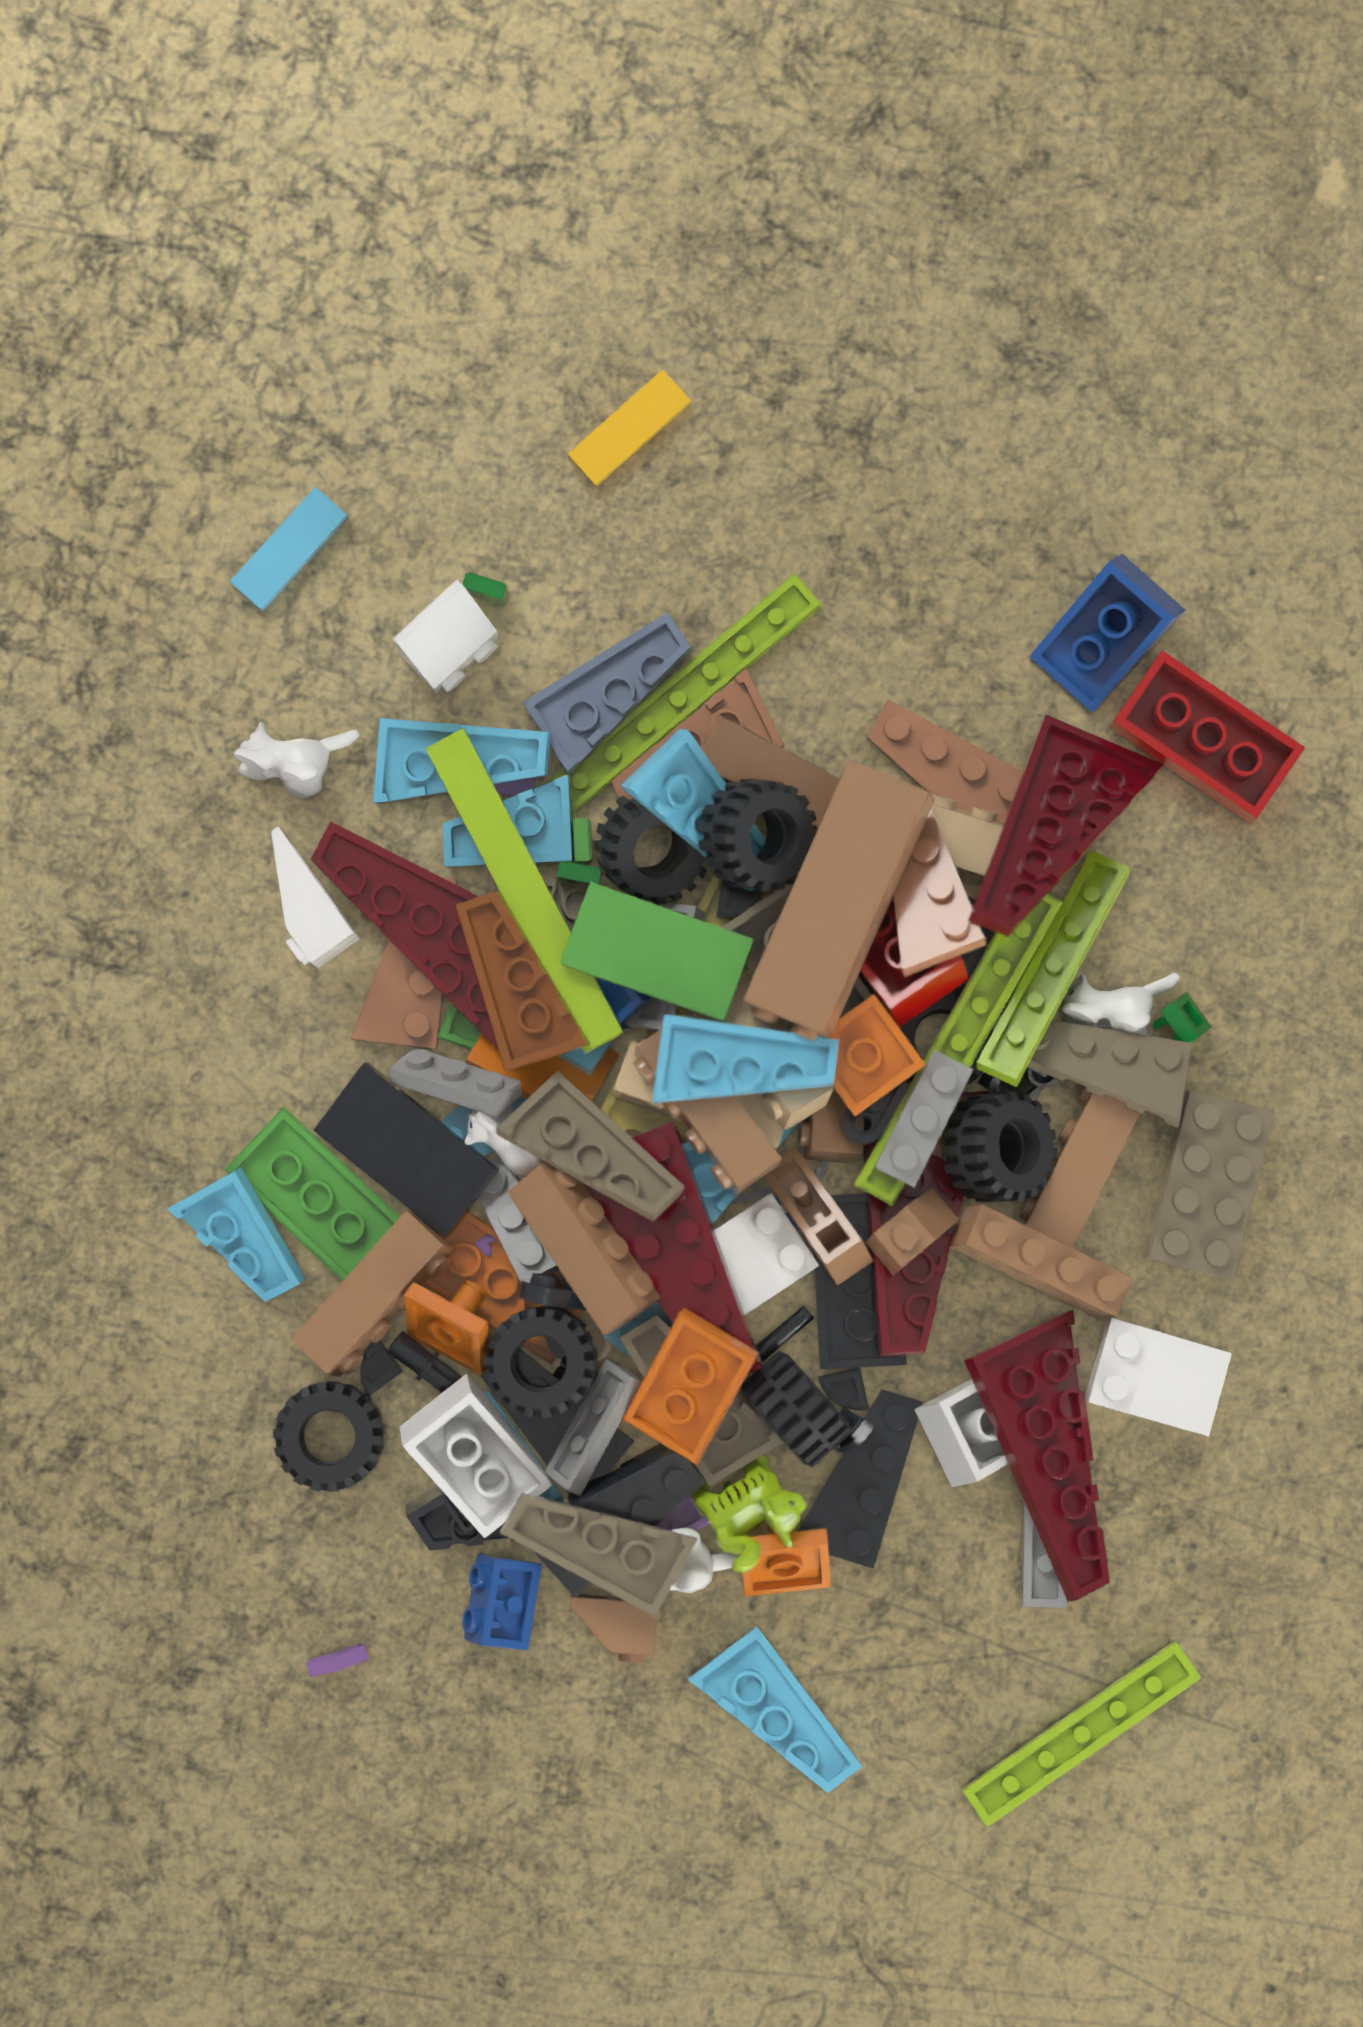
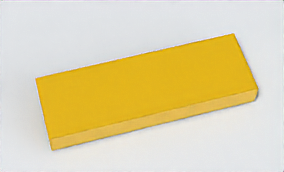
M662 369L567 455L597 488L691 404V400Z

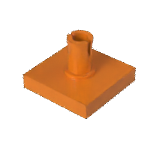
M875 994L841 1017L831 1036V1039L839 1040L834 1083L832 1086L855 1117L926 1065Z
M466 1280L450 1302L413 1282L404 1295L408 1336L473 1372L482 1375L487 1368L484 1365L485 1356H487L489 1350L487 1347L489 1343L488 1321L474 1315V1313L487 1298L484 1289L476 1283Z
M768 1523L769 1535L751 1537L760 1543L761 1556L758 1563L751 1570L742 1573L745 1597L831 1587L826 1528L794 1532L793 1529L790 1532L793 1546L789 1548L784 1545Z

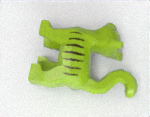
M765 1454L743 1467L745 1479L733 1485L729 1481L725 1482L722 1493H710L708 1490L710 1487L705 1482L691 1495L700 1514L709 1520L717 1536L718 1546L730 1554L742 1553L732 1563V1569L737 1573H745L751 1570L758 1563L761 1556L760 1543L748 1537V1534L766 1521L784 1545L789 1548L793 1546L790 1532L800 1522L801 1514L807 1507L806 1499L801 1493H794L783 1489L780 1480L772 1473Z

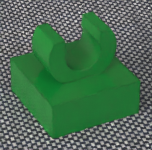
M1187 992L1161 1010L1162 1016L1153 1024L1155 1030L1164 1024L1170 1025L1175 1032V1036L1171 1040L1189 1043L1199 1038L1212 1027Z

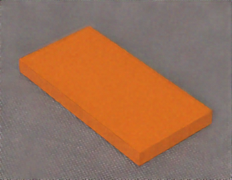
M469 1211L450 1236L444 1238L455 1249L447 1257L450 1259L448 1266L440 1275L433 1279L429 1277L423 1284L451 1302L464 1281L468 1280L476 1283L484 1289L487 1298L481 1303L474 1315L488 1321V1326L495 1330L510 1316L520 1311L548 1306L518 1297L521 1281L493 1226ZM488 1234L496 1238L495 1241L488 1244L491 1247V1257L485 1255L475 1244V1241ZM560 1270L549 1275L558 1278V1284H563L565 1277ZM565 1308L579 1319L585 1312L584 1310ZM545 1336L529 1338L521 1345L551 1365L557 1357L549 1348Z

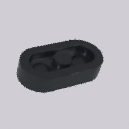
M906 1080L856 1117L847 1106L840 1119V1128L843 1136L850 1143L858 1146L874 1143L883 1134L904 1097L907 1089ZM861 1117L868 1122L869 1127L867 1131H859L855 1127L854 1121L856 1118Z
M532 1273L531 1280L522 1279L518 1293V1297L548 1306L587 1311L565 1278L563 1284H558V1278L540 1273Z

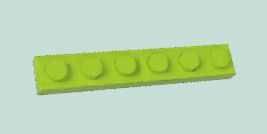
M1092 850L1090 851L977 1061L978 1070L1017 1087L1130 875L1129 866Z
M1174 1640L961 1790L985 1825L989 1827L1200 1680L1201 1676L1179 1644Z

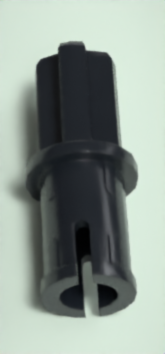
M403 1330L386 1352L416 1373L415 1379L420 1381L423 1378L441 1393L463 1377L437 1358L439 1356L437 1351L432 1354Z

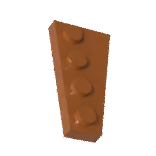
M495 891L456 904L505 1071H512L589 1046L588 1039L501 892Z

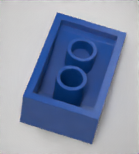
M1120 554L1106 564L1029 657L1093 713L1162 639L1186 609L1125 555Z

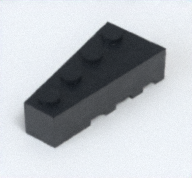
M660 1443L620 1465V1468L609 1474L587 1482L581 1495L571 1493L563 1498L560 1496L553 1501L655 1527L706 1481L691 1461ZM534 1552L574 1597L591 1584L588 1580Z

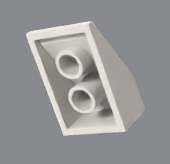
M456 580L396 635L393 640L401 658L437 695L442 689L448 693L458 686L466 677L463 670L474 660L480 664L496 650L497 645L494 641L499 636L495 627L465 587Z
M277 826L271 831L285 927L292 936L286 940V943L300 962L304 965L311 962L319 969L360 940V938L287 835Z
M772 1193L714 1230L744 1315L819 1266Z
M1106 1318L1085 1392V1399L1089 1403L1209 1436L1232 1353L1117 1319Z
M468 1374L460 1378L399 1426L403 1447L484 1538L505 1523L521 1492L539 1496L553 1485L552 1481L496 1406Z
M972 1379L914 1409L951 1487L978 1482L1008 1464Z

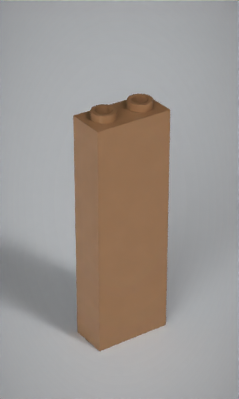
M848 761L743 999L750 1008H753L751 1016L775 1026L778 1019L793 1025L791 1033L803 1036L813 1042L817 1036L831 1038L935 802L930 792L854 761Z

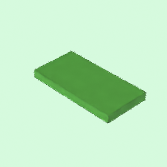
M590 882L560 964L725 1023L755 940Z
M285 1107L268 1122L224 1169L230 1174L241 1167L265 1209L342 1281L401 1217Z

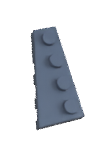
M669 612L523 702L539 730L551 732L550 747L568 775H571L692 652L691 646Z

